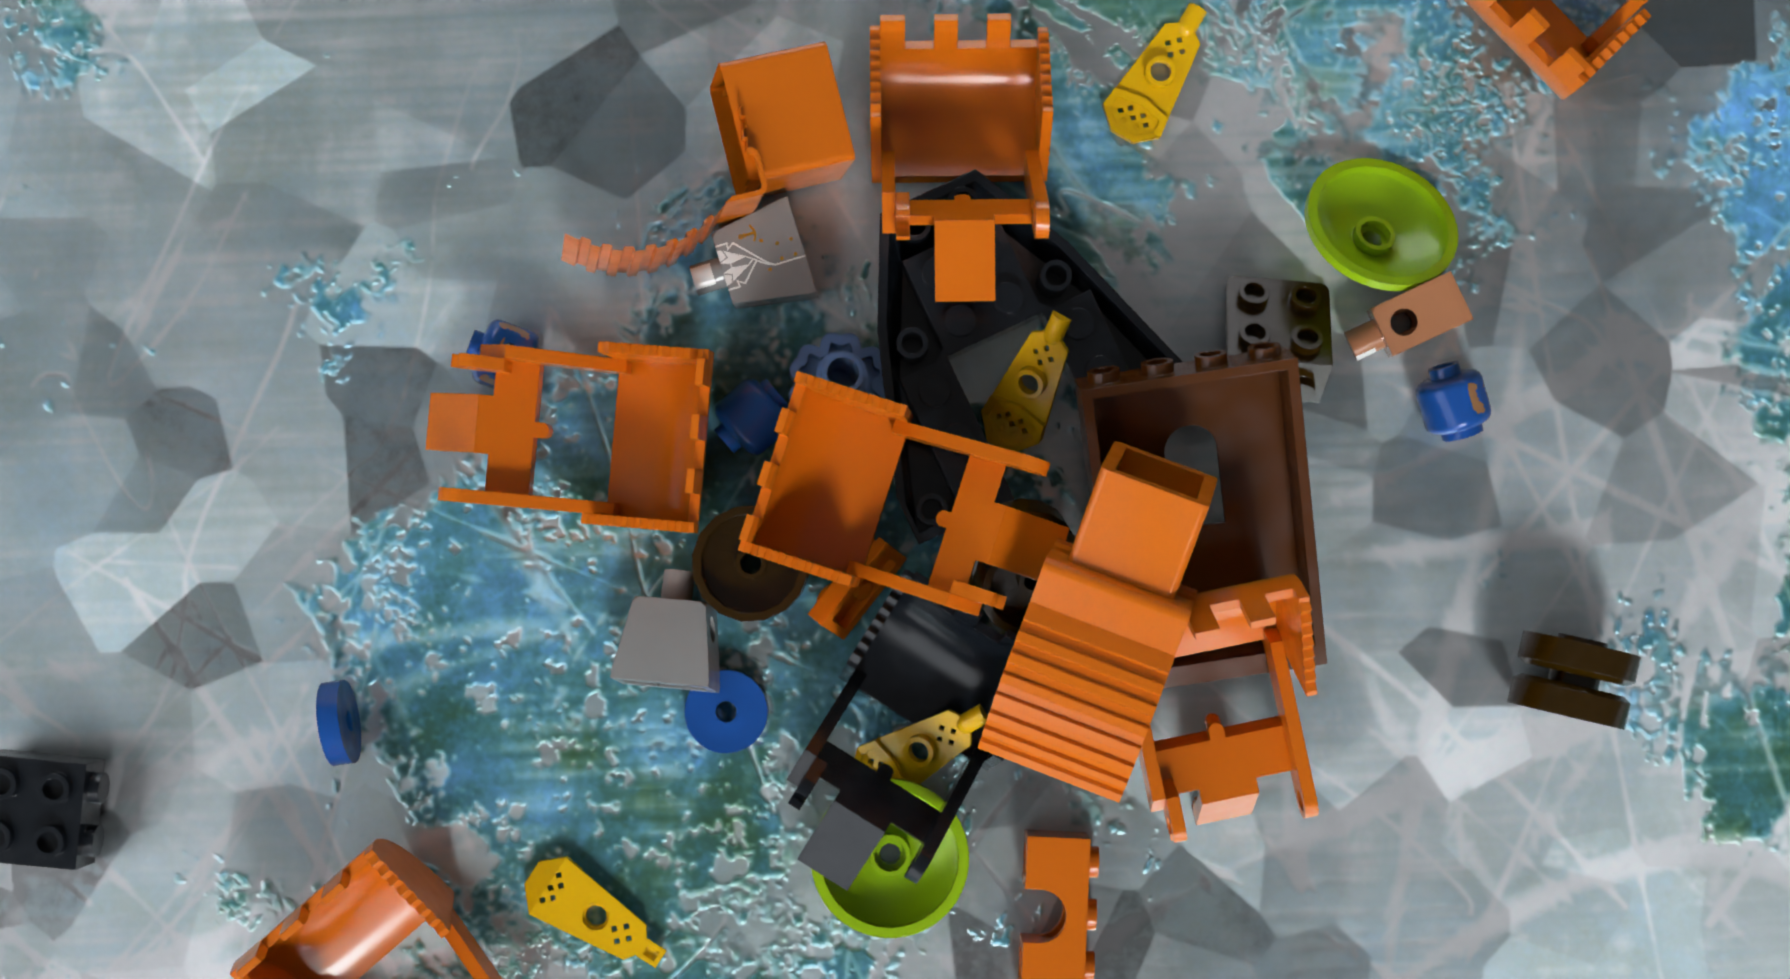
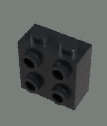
M1 749L0 863L77 870L95 863V857L100 854L104 842V829L102 825H99L100 807L107 799L110 785L109 775L104 773L105 759Z

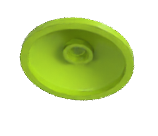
M1356 158L1336 163L1319 175L1307 195L1304 216L1306 228L1314 246L1336 270L1360 284L1387 291L1411 290L1442 275L1457 251L1458 227L1447 201L1426 179L1399 164L1374 158Z
M890 779L938 811L945 801L937 793L921 784L905 779ZM956 815L932 861L917 884L905 878L904 875L921 843L890 824L848 890L843 889L812 869L817 891L824 904L840 921L863 934L880 938H900L922 932L940 921L952 909L965 886L969 868V849L963 826ZM894 844L899 848L900 855L895 861H885L881 857L880 850L884 845Z

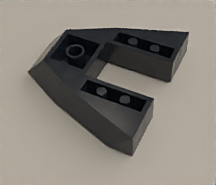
M974 169L910 200H954V196L959 194L969 195L970 199L1013 198ZM880 213L877 334L885 399L909 407L913 414L911 422L913 424L988 444L949 360L1038 318L1043 329H1045L1053 310L1072 320L1063 338L1069 350L1063 371L1076 398L1074 379L1088 377L1087 371L1092 368L1118 366L1121 372L1141 369V362L1154 358H1171L1173 363L1183 362L1075 248L1051 228L1049 239H1034L1032 224H995V301L935 302L934 225H910V240H896V233L882 234V213ZM906 439L894 474L896 495L917 543L920 545L945 533L946 528L940 527L936 523V516L942 510L952 512L969 456ZM1004 476L995 500L999 504L1015 500Z

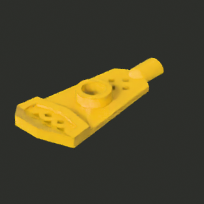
M1189 3L1177 23H1165L1102 104V108L1110 132L1131 144L1160 139L1200 47L1196 31L1207 14L1203 8L1194 3ZM1181 38L1182 42L1177 43V39ZM1169 41L1170 45L1166 46L1165 42ZM1184 49V54H1180V50ZM1172 52L1173 57H1169L1168 53ZM1156 63L1165 64L1170 70L1169 78L1164 81L1155 80L1151 75V67Z
M1053 310L1045 329L1034 330L1030 333L995 391L981 410L987 442L994 446L1020 451L1037 445L1042 441L1069 353L1063 338L1072 321L1071 319ZM1023 375L1033 376L1038 383V389H1028L1022 381Z
M981 704L962 714L948 709L861 744L857 748L855 758L875 771L883 762V764L892 767L894 771L892 778L905 779L921 784L972 745V732L986 724L988 715ZM919 742L926 746L928 750L927 759H919L913 754V743Z
M568 856L540 860L524 883L529 915L622 960L636 955L656 968L667 951L647 938V924L584 872ZM545 897V901L541 902V898ZM600 906L605 910L607 917L602 924H593L588 920L587 911L590 907ZM624 924H629V928L625 929ZM616 926L617 930L613 931L612 927ZM626 936H631L632 940L627 941ZM619 938V943H615L614 939Z

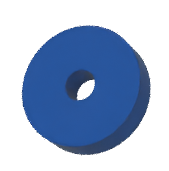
M721 669L719 693L689 692L685 703V721L693 738L708 750L718 753L738 752L752 745L763 732L769 715L768 700L761 685L750 675L735 669ZM728 701L734 704L736 707L734 719L723 720L720 718L717 708L721 702Z
M346 680L321 683L316 697V718L319 738L325 757L332 766L356 763L361 753L362 738L359 710L354 692Z

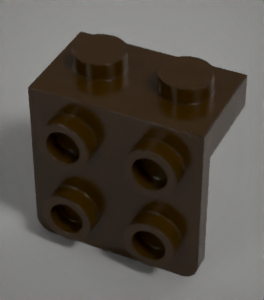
M1231 276L1228 278L1225 286V351H1227V355L1247 353L1248 346L1255 343L1279 342L1281 347H1287L1298 357L1302 403H1320L1333 367L1328 287L1322 283L1245 276Z

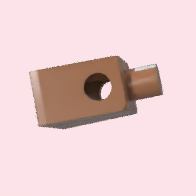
M1449 271L1367 310L1370 321L1344 332V336L1357 361L1382 349L1385 350L1388 357H1392L1474 318L1452 272ZM1403 312L1409 317L1411 326L1409 330L1398 334L1391 326V318Z

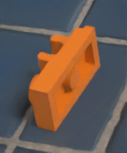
M878 537L877 540L873 539L865 565L896 574L907 558L882 538ZM863 578L860 579L858 587H849L832 582L821 590L816 604L809 611L808 615L821 626L844 640L886 586Z

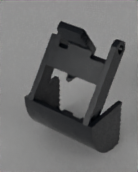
M906 568L901 577L928 585L930 580L917 571L914 574ZM892 589L838 677L847 684L786 779L797 786L796 791L788 802L789 805L797 810L801 809L819 779L839 791L797 860L845 890L849 889L890 824L921 843L904 875L905 878L917 884L932 861L980 768L982 767L988 771L1004 760L1002 757L978 749L984 726L972 732V745L960 753L967 760L938 811L892 782L890 779L894 771L891 766L882 764L875 771L827 741L858 690L911 724L948 709L962 714L978 704H981L988 715L1017 634L1009 629L1002 635L980 621L984 614L981 611L979 616H975Z

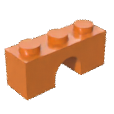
M1024 829L1023 885L1025 889L1045 890L1055 894L1062 901V914L1058 923L1047 932L1039 934L1020 933L1018 979H1094L1095 953L1094 951H1086L1087 930L1095 931L1097 925V900L1088 898L1089 878H1098L1099 847L1091 846V839L1086 832Z

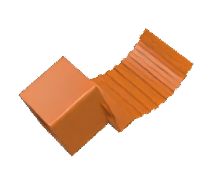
M823 41L718 63L710 86V94L736 195L731 196L725 202L726 204L715 217L713 215L708 216L703 221L699 230L696 228L686 232L684 239L680 241L677 238L668 240L663 247L657 248L656 244L646 245L645 250L635 251L634 246H624L623 250H613L612 245L604 243L601 247L591 245V240L582 236L580 239H577L565 233L561 260L573 266L577 263L586 266V271L595 273L596 270L606 271V276H616L617 273H626L627 277L637 276L639 271L645 270L650 274L657 272L659 266L664 264L667 267L676 264L678 258L682 255L685 257L689 256L694 252L697 243L703 244L713 231H717L755 212L762 197L841 180L854 162L855 152L826 42Z
M1115 441L1101 465L1074 543L1072 544L1057 538L1053 548L1050 549L1046 556L995 693L978 749L1118 803L1120 802L1195 602L1191 600H1195L1198 590L1182 585L1181 581L1209 510L1218 481L1216 477L1121 442Z

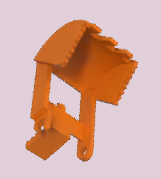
M1464 0L1561 100L1566 99L1582 87L1652 16L1644 8L1626 22L1648 1L1626 0L1587 37L1551 0Z
M1011 13L987 14L986 40H958V14H934V40L905 41V15H880V25L870 26L872 183H882V234L896 233V240H910V225H934L935 302L995 301V224H1032L1034 239H1049L1050 207L1045 181H1047L1054 112L1048 27H1038L1037 39L1010 40ZM976 169L991 182L1024 181L1027 199H970L969 195L959 194L954 196V200H910L909 192H896L895 183L949 182Z
M599 341L598 352L609 357L503 344H481L480 355L468 353L452 354L451 367L495 373L494 395L430 393L425 450L488 454L485 491L439 487L437 500L582 513L581 524L698 534L714 352L709 349ZM544 365L619 374L607 502L533 495L538 438L549 439L553 435V428L550 424L539 422Z
M797 371L794 378L795 386L788 408H781L774 431L779 435L770 462L764 460L757 485L762 487L753 515H746L739 537L741 541L738 551L849 587H858L860 579L863 578L949 608L979 616L982 604L1003 610L1007 597L969 585L976 561L1037 581L1050 549L1053 548L1057 538L1066 541L1070 528L995 502L1006 466L1046 477L1050 462L1017 451L911 423L913 414L907 405ZM906 439L969 456L952 512L942 510L936 516V523L940 527L946 528L928 585L865 565Z
M1295 574L1198 592L1195 600H1191L1195 602L1175 658L1262 640L1278 716L1223 727L1219 716L1215 713H1210L1204 719L1206 731L1154 741L1150 725L1139 752L1150 812L1164 810L1170 840L1174 841V843L1186 841L1187 831L1179 794L1197 790L1198 796L1194 797L1192 805L1196 825L1252 814L1259 795L1256 778L1290 771L1298 808L1302 817L1305 819L1318 816V801L1287 661L1288 658L1306 696L1318 695L1315 682L1316 666L1312 637L1313 621L1309 594Z
M376 839L237 959L230 971V975L234 979H359L426 921L441 938H446L473 977L472 979H502L454 910L455 892L418 858L401 846L386 839Z

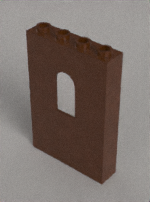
M1260 342L1249 345L1247 353L1227 355L1225 350H1207L1196 353L1194 361L1173 363L1171 358H1154L1141 362V369L1120 372L1118 366H1101L1088 370V377L1075 378L1089 498L1101 465L1115 441L1165 458L1166 442L1177 429L1188 425H1196L1208 430L1216 443L1224 521L1203 524L1181 584L1198 590V593L1287 574H1295L1301 580L1310 596L1315 666L1327 664L1298 357L1287 347H1281L1279 342ZM1259 640L1174 658L1164 689L1269 673L1263 641ZM1287 658L1289 670L1293 669Z

